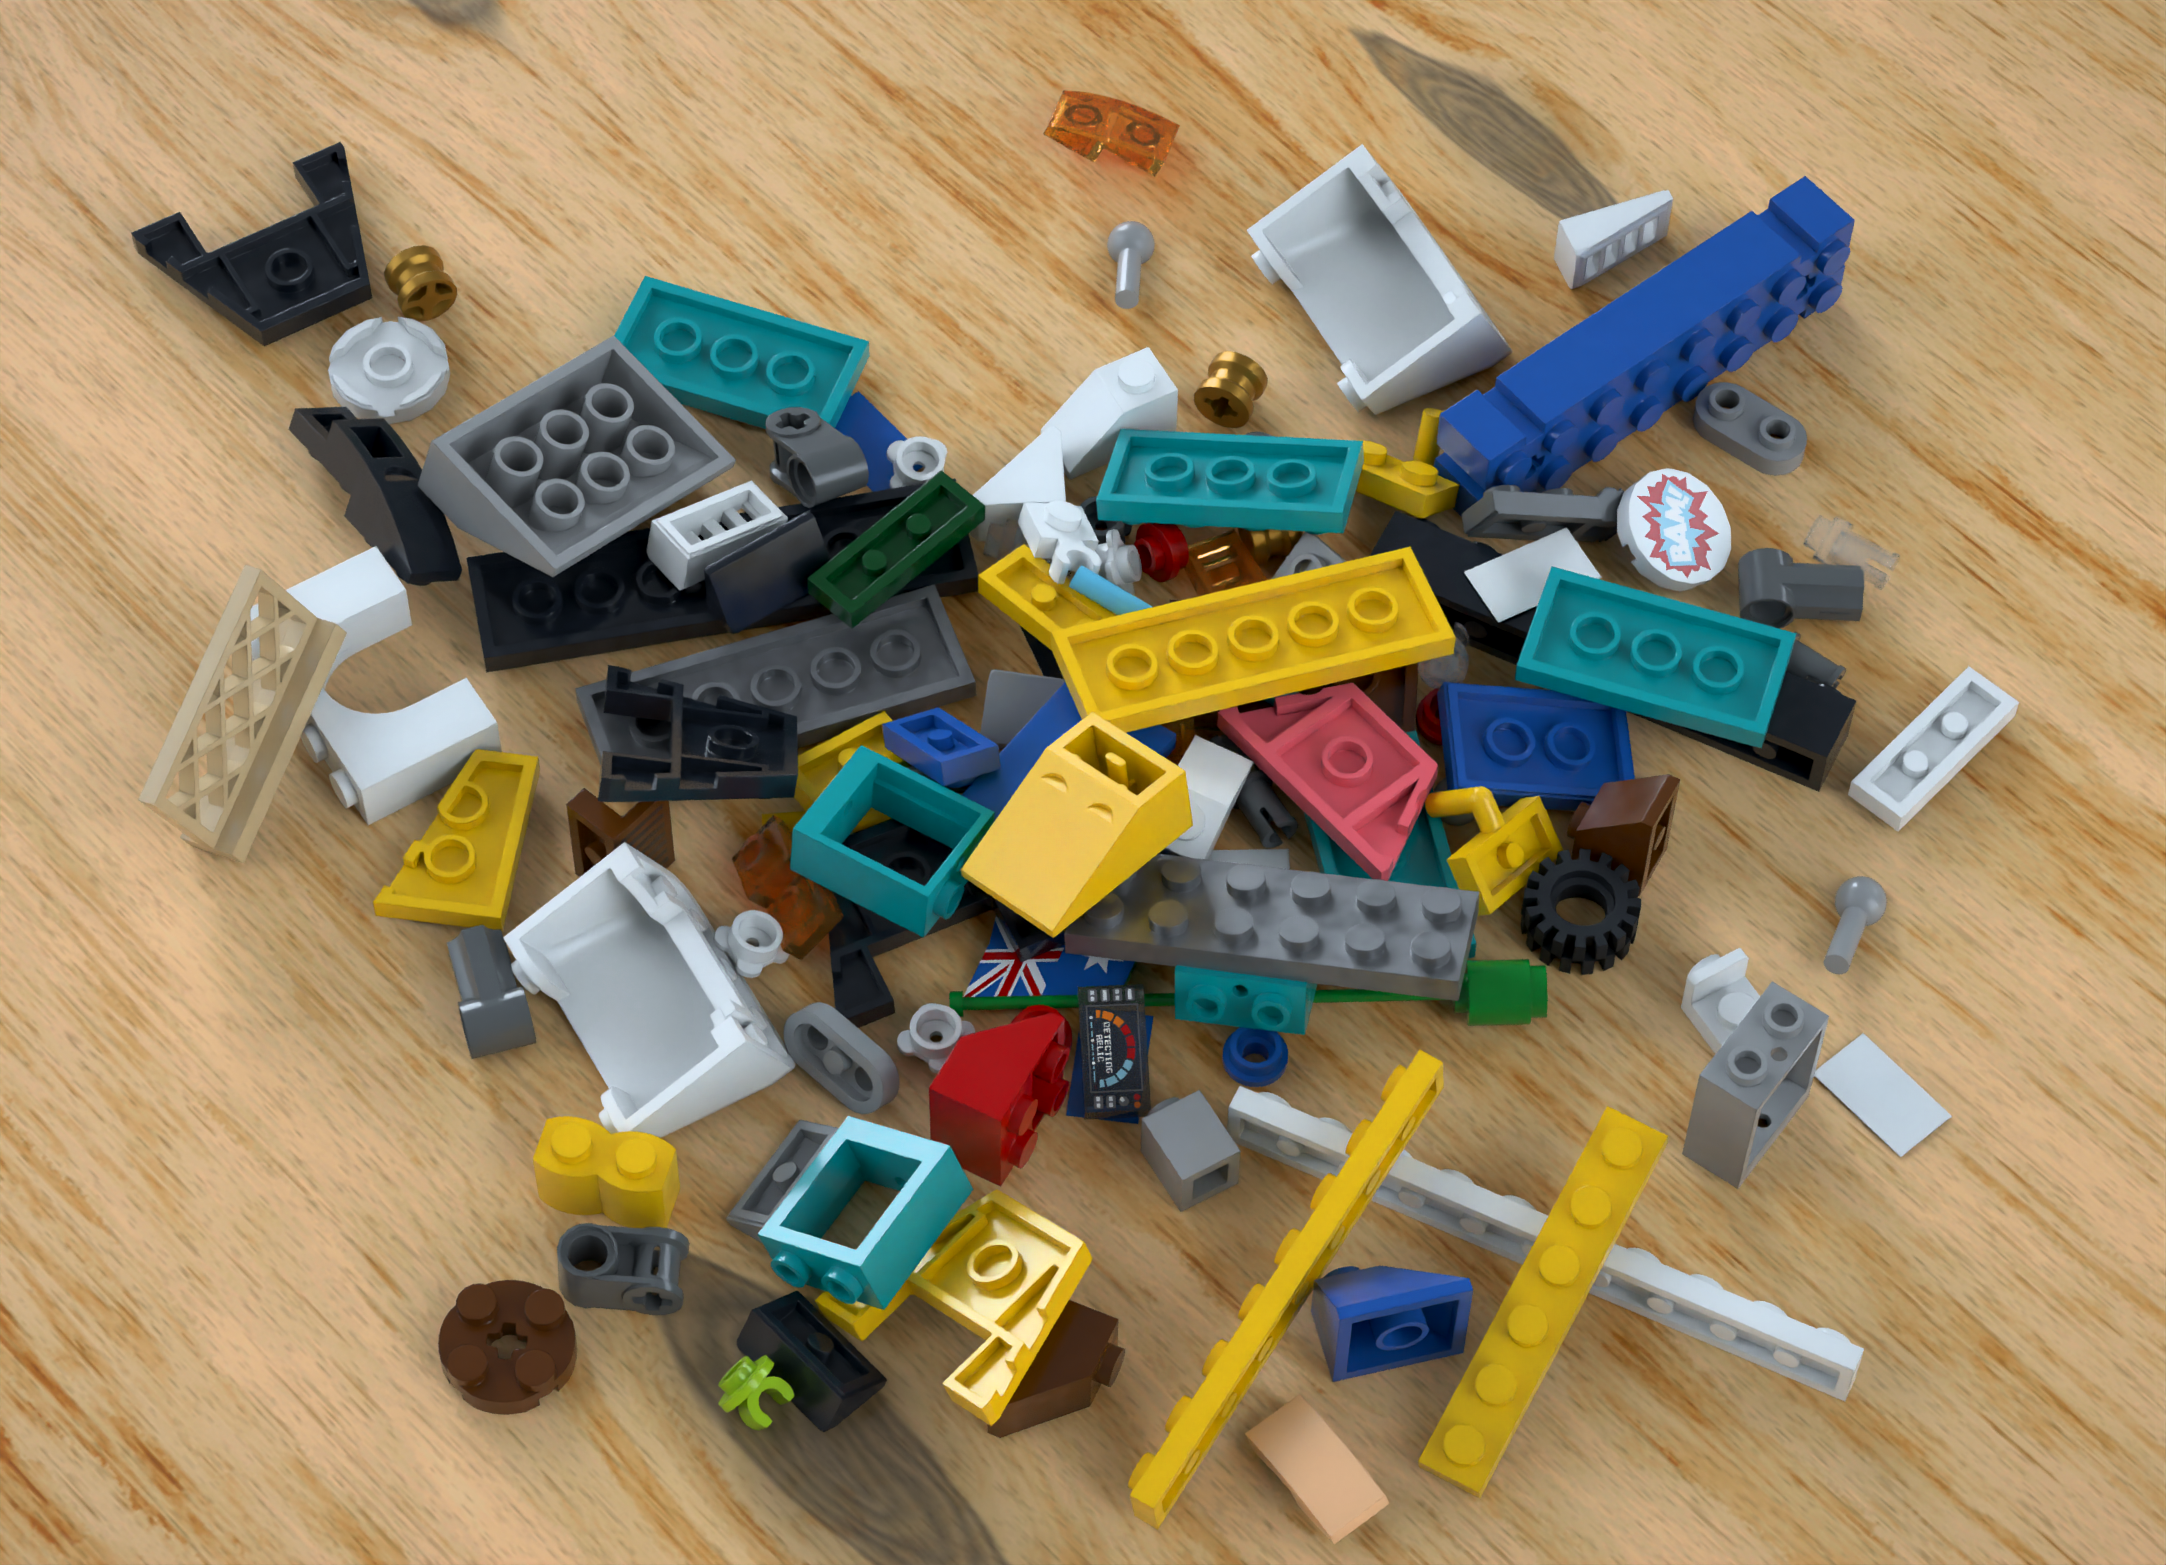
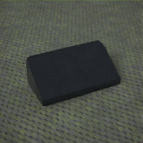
M810 511L805 512L705 567L707 606L729 633H739L809 594L807 578L830 560L813 514Z
M799 1291L792 1292L752 1309L737 1339L739 1350L753 1362L764 1355H767L774 1362V1366L767 1377L775 1376L785 1380L791 1386L795 1395L791 1402L822 1432L836 1427L880 1391L887 1382L884 1375Z

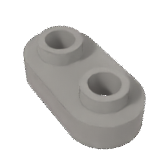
M1714 383L1705 387L1699 393L1696 399L1693 423L1696 431L1704 439L1755 470L1767 475H1785L1800 466L1804 458L1807 434L1803 425L1797 419L1734 383ZM1775 434L1782 439H1775L1769 435Z
M816 1002L789 1016L784 1025L783 1034L784 1042L791 1058L846 1107L859 1114H870L894 1100L899 1090V1074L893 1060L880 1046L840 1012L826 1003Z

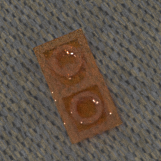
M1063 90L1043 134L1092 162H1095L1102 150L1106 149L1155 177L1166 161L1180 125L1161 115L1122 100L1093 93Z
M773 815L754 835L750 836L743 843L741 849L732 857L747 899L767 909L768 914L780 924L783 932V939L780 944L782 950L802 960L844 916L831 890L790 870L793 832L782 819Z

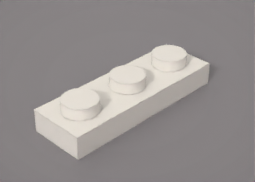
M1968 667L1851 781L1848 795L1896 831H1899L2015 717L2019 702L1974 669Z

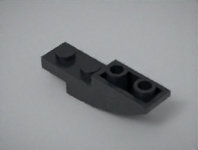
M347 407L296 408L289 430L308 449L309 454L318 460L339 482L340 487L351 495L344 517L364 537L367 544L371 547L377 546L385 560L396 571L397 576L407 584L426 586L431 582L459 581L462 567L445 515L417 486L422 469L401 437L384 418L357 419Z

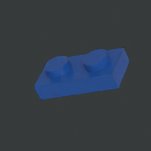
M939 707L882 724L885 748L942 786L953 788L968 786L979 775L1001 769L998 745Z

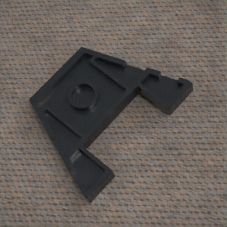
M341 142L293 162L295 178L314 207L209 253L205 251L181 212H177L131 232L136 251L263 346L372 299L345 148Z
M608 665L603 713L670 722L669 759L603 751L599 775L598 801L644 802L794 798L798 777L797 716L722 695L717 698L716 705L684 697L683 684L661 679L658 682L657 689L630 682L632 670Z
M893 818L853 833L842 843V845L923 886L929 882L954 850ZM968 881L964 886L961 901L952 916L946 920L940 917L926 935L928 936L993 910L1020 962H1024L1065 945L1066 928L1053 938ZM824 887L835 1009L857 1028H860L895 1013L894 999L873 957L923 937Z

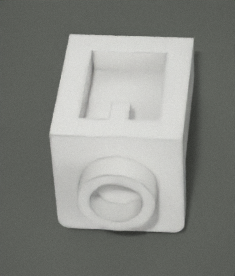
M1741 948L1722 957L1714 954L1702 959L1690 970L1686 980L1681 1009L1715 1054L1760 998V995L1745 977L1749 958Z

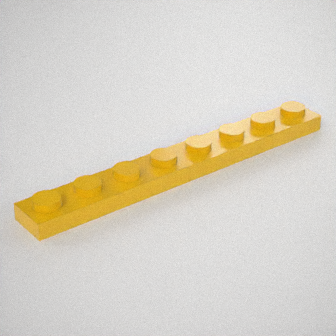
M1419 1049L1408 1068L1398 1065L1394 1069L1381 1094V1100L1385 1102L1372 1122L1365 1118L1354 1130L1345 1151L1350 1157L1339 1174L1335 1176L1332 1173H1328L1320 1182L1310 1203V1208L1314 1212L1302 1231L1292 1228L1280 1244L1274 1258V1263L1278 1265L1266 1286L1257 1283L1246 1296L1238 1313V1319L1242 1323L1229 1342L1220 1339L1210 1351L1201 1372L1206 1378L1194 1397L1190 1398L1184 1395L1171 1411L1165 1425V1431L1169 1433L1156 1455L1151 1452L1145 1453L1134 1468L1128 1481V1488L1132 1490L1130 1499L1135 1517L1158 1530L1313 1290L1314 1280L1321 1278L1444 1088L1442 1061Z

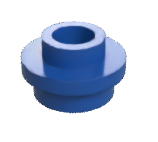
M1239 1027L1227 1038L1224 1044L1222 1054L1223 1066L1228 1075L1242 1085L1249 1087L1267 1086L1277 1081L1284 1074L1288 1064V1048L1284 1039L1276 1031ZM1250 1054H1259L1266 1061L1255 1063L1244 1058Z

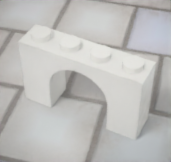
M377 546L286 590L317 618L336 623L347 632L301 734V739L314 762L318 763L325 760L332 770V773L329 774V779L342 805L345 808L355 805L367 825L453 783L475 749L502 752L498 724L467 678L404 709L380 714L363 713L346 708L333 700L325 691L326 684L334 670L348 657L412 626L406 589ZM258 604L252 606L250 610L251 621L259 616ZM259 637L251 642L252 662L260 657Z

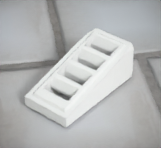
M1663 190L1560 220L1554 260L1569 288L1574 289L1588 283L1667 236L1673 197L1669 190Z
M751 480L652 520L647 554L649 559L679 590H683L705 579L704 569L706 566L788 522V517ZM742 508L753 520L746 522L737 511ZM719 522H722L729 530L726 531ZM701 535L705 540L702 541L698 536Z

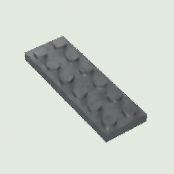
M935 584L889 598L853 629L836 615L830 614L637 670L631 673L630 682L657 689L658 682L661 679L683 684L684 697L716 705L717 698L722 695L797 716L798 748L831 739L883 711L892 720H896L976 696V681ZM606 680L575 688L577 703L600 765L603 751L669 759L670 722L603 713Z
M1157 854L1066 928L1065 953L1168 966L1178 965L1458 1001L1479 911V892Z

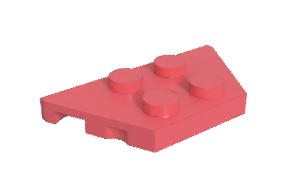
M1354 683L1323 688L1320 692L1312 695L1296 693L1275 697L1274 707L1239 713L1238 707L1235 706L1218 712L1217 727L1254 761L1372 879L1389 880L1425 804L1426 798L1437 779L1438 764Z

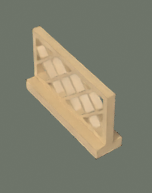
M245 565L138 800L182 832L180 838L192 847L244 863L347 632L336 623L317 618L261 569ZM258 595L259 616L251 621L250 610ZM259 637L260 657L252 662L251 642ZM232 654V675L224 679V668ZM233 695L234 715L225 720V700ZM205 713L206 733L197 738V727ZM207 754V774L199 778L198 759ZM177 772H179V792L166 799Z

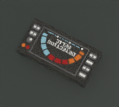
M1144 984L1078 987L1084 1120L1146 1117L1151 1110Z

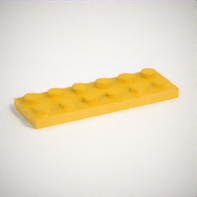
M1406 547L1051 631V650L1081 719L1094 712L1127 733L1454 654L1456 637L1411 547Z

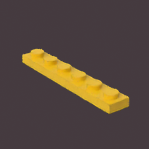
M1609 1106L1606 1107L1418 1460L1420 1468L1481 1498L1668 1144V1135Z

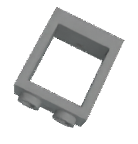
M1771 982L1699 1075L1682 1154L1739 1189L1809 1097L1829 1016L1776 983ZM1765 1119V1123L1768 1126L1766 1128L1758 1127V1120Z

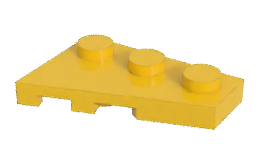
M475 749L438 804V814L421 840H414L403 856L404 865L391 885H384L373 901L375 916L469 928L484 925L493 930L501 929L503 932L540 774L539 757Z

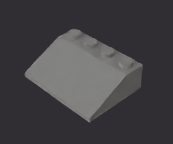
M612 336L432 440L417 486L457 528L554 577L733 468L736 459L615 336Z

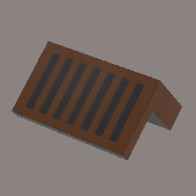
M583 788L566 804L575 874L579 877L624 842L666 869L675 861L669 801L638 802L626 814L621 816L604 802L598 801L596 796Z

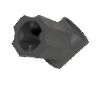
M1760 548L1749 551L1738 562L1740 618L1779 629L1792 623L1794 618L1860 621L1864 593V570L1861 569V566L1793 563V558L1788 553L1774 548Z
M479 925L461 930L455 939L447 942V947L461 997L458 1007L471 1059L535 1044V1031L523 987H517L511 967V959L501 929L493 930L484 925Z

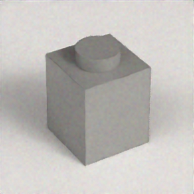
M1200 1090L1182 1099L1177 1097L1166 1099L1153 1107L1148 1115L1142 1118L1141 1152L1180 1212L1238 1184L1241 1151Z

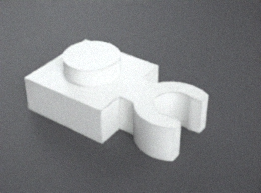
M1065 501L1023 503L1018 524L1034 558L1052 559L1049 575L1054 582L1064 584L1068 570L1076 572L1081 565L1098 574L1102 562L1095 551L1099 541L1082 506H1075Z

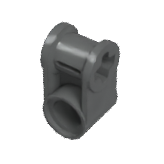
M785 408L768 416L766 419V433L773 439L775 460L770 464V478L774 483L784 487L797 497L803 506L811 508L866 487L869 478L867 462L861 448L853 438L843 435L820 418L817 412L808 408Z
M593 1223L578 1224L568 1229L560 1237L557 1246L559 1289L567 1301L574 1306L585 1309L630 1310L648 1315L675 1313L683 1305L684 1294L682 1289L678 1287L681 1261L687 1258L690 1243L688 1238L682 1233L663 1227L628 1228L603 1226ZM655 1247H659V1248H660V1251H659V1250H654V1248H655ZM590 1260L599 1262L602 1265L594 1271H582L574 1267L582 1261ZM658 1267V1273L654 1275V1269Z

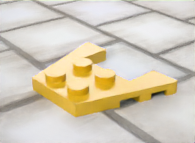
M996 1189L954 1215L885 1310L857 1301L854 1304H846L833 1297L827 1291L823 1292L815 1302L826 1319L858 1340L863 1341L913 1294L985 1339L986 1341L942 1384L953 1402L992 1426L1000 1418L1092 1262L1093 1257L1083 1240Z

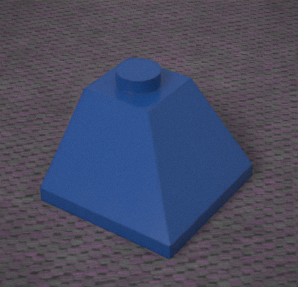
M1379 1265L1361 1270L1354 1266L1341 1267L1329 1272L1323 1278L1314 1280L1311 1313L1332 1382L1464 1353L1473 1295L1470 1279Z

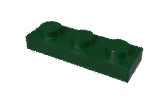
M941 470L808 577V593L853 629L985 521V505Z

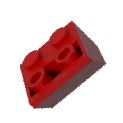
M1052 1012L960 1037L929 1087L930 1140L950 1145L962 1169L1001 1187L1013 1166L1021 1169L1026 1165L1037 1142L1038 1133L1035 1130L1045 1114L1050 1117H1054L1057 1114L1068 1092L1069 1081L1064 1079V1068L1070 1049L1064 1046V1018Z

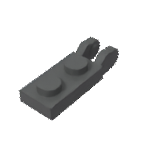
M1515 485L1496 486L1486 490L1480 500L1461 514L1464 533L1468 537L1536 541L1567 527L1576 541H1607L1617 533V509L1624 491L1622 488L1617 491L1615 488L1605 487L1596 496L1574 495L1573 491L1568 488H1555L1542 493L1520 492V488Z

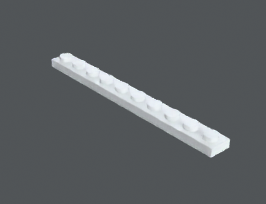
M1239 1086L1228 1109L1227 1131L1235 1143L1323 1180L1328 1173L1337 1176L1350 1157L1345 1151L1353 1133L1347 1126L1332 1118L1323 1117L1318 1119L1294 1109L1287 1101L1273 1093H1257ZM1405 1150L1402 1151L1371 1199L1373 1202L1522 1265L1548 1218V1215L1536 1211L1529 1202L1520 1197L1498 1195L1475 1185L1470 1178L1458 1171L1451 1169L1439 1170L1415 1160ZM1614 1244L1589 1292L1592 1295L1844 1402L1855 1381L1864 1348L1852 1344L1847 1337L1833 1329H1816L1788 1317L1783 1310L1769 1302H1752L1724 1290L1712 1278L1700 1274L1688 1275L1662 1264L1653 1254L1640 1248L1626 1249Z

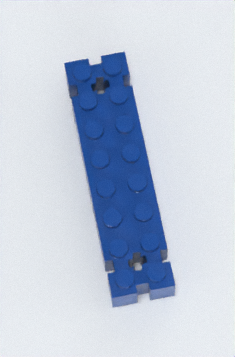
M1804 176L1770 198L1768 209L1759 215L1750 211L1497 376L1495 387L1485 394H1482L1477 389L1442 412L1439 417L1437 445L1444 453L1435 458L1434 467L1438 469V476L1460 484L1453 509L1462 517L1461 514L1480 500L1486 490L1501 485H1515L1520 488V492L1542 493L1550 489L1560 488L1574 471L1591 460L1598 462L1604 459L1613 451L1618 442L1636 430L1643 432L1649 429L1659 420L1663 412L1681 400L1685 402L1691 401L1699 395L1708 382L1726 370L1733 372L1741 368L1749 360L1752 353L1770 341L1779 342L1783 340L1795 328L1799 319L1798 315L1805 319L1815 311L1822 313L1828 310L1842 293L1843 288L1841 284L1845 269L1844 263L1850 255L1849 246L1855 220L1810 179Z

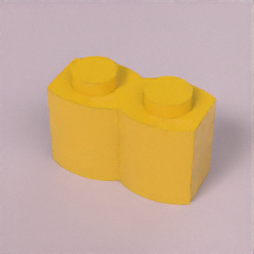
M558 1116L546 1120L533 1156L538 1195L544 1203L556 1210L573 1215L603 1213L615 1223L628 1228H667L680 1191L676 1149L671 1144L657 1136L642 1132L626 1131L611 1134L601 1125L579 1117Z

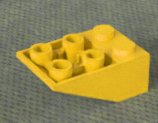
M1091 712L1044 750L961 868L962 877L1054 938L1193 826L1186 771L1096 713Z

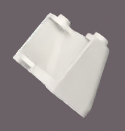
M1363 144L1247 229V232L1260 249L1251 256L1272 285L1279 279H1282L1294 293L1342 364L1340 368L1346 377L1337 384L1358 412L1368 407L1375 415L1493 367L1513 352L1412 206Z
M626 842L617 847L503 938L516 958L511 963V967L518 981L530 993L535 995L541 990L559 1003L609 1089L600 1097L604 1110L599 1113V1118L605 1129L611 1134L635 1131L662 1138L773 1085L794 1069L795 1063L746 980L736 971V964L732 961L730 955L715 946L713 941L715 930L690 891L673 873Z

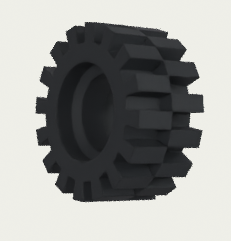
M1580 848L1578 860L1571 859L1569 849L1560 851L1557 854L1556 865L1549 857L1545 858L1539 863L1538 873L1534 870L1531 872L1527 881V888H1525L1520 926L1522 934H1527L1526 945L1531 952L1541 947L1539 960L1547 966L1550 965L1555 957L1561 959L1559 971L1569 974L1572 963L1581 964V975L1593 974L1595 961H1598L1603 971L1613 967L1615 955L1622 960L1629 952L1630 943H1634L1640 916L1641 898H1638L1640 888L1636 879L1628 882L1630 870L1622 863L1614 871L1611 870L1613 857L1603 852L1598 862L1591 861V849ZM1568 898H1585L1600 905L1604 909L1605 918L1594 925H1576L1561 918L1557 914L1556 906L1560 901Z

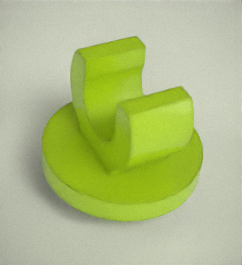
M767 1355L760 1357L755 1362L748 1356L743 1357L724 1375L718 1384L725 1392L718 1405L726 1413L738 1406L742 1421L748 1427L757 1431L768 1428L773 1422L759 1407V1397L762 1392L769 1394L780 1405L790 1402L795 1395L791 1386L785 1380L775 1376L767 1377L774 1366V1362Z

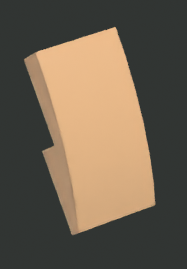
M1301 1394L1294 1397L1245 1433L1253 1451L1290 1489L1298 1507L1333 1544L1339 1542L1390 1504L1386 1495L1354 1454Z

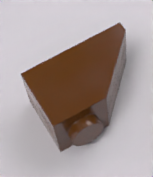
M1666 774L1603 783L1592 804L1581 802L1569 824L1567 837L1574 839L1571 859L1578 860L1580 848L1591 849V861L1598 862L1602 852L1612 856L1611 870L1614 871L1621 863L1630 870L1628 882L1636 879L1640 888L1638 896H1640L1667 850L1680 779Z
M1069 1300L1000 1418L992 1426L987 1424L988 1433L1001 1438L1090 1407L1101 1384L1108 1387L1113 1385L1124 1360L1125 1349L1118 1346L1119 1319Z

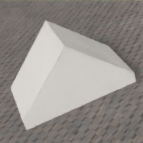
M1053 425L1049 426L973 494L975 498L985 505V521L970 532L973 538L977 541L1023 540L1025 537L1018 524V519L1024 502H1066L1062 439L1059 429Z

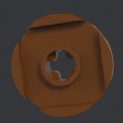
M502 1280L486 1285L478 1283L465 1287L458 1294L456 1305L448 1312L440 1329L438 1347L444 1375L449 1384L451 1382L453 1387L462 1393L463 1400L484 1412L510 1415L527 1412L539 1406L540 1398L550 1394L556 1386L559 1391L569 1381L576 1364L577 1341L574 1324L565 1309L562 1297L554 1290L542 1288L526 1281ZM505 1335H515L519 1341L527 1343L525 1348L514 1349L510 1359L499 1358L498 1349L491 1346L495 1340L501 1339Z

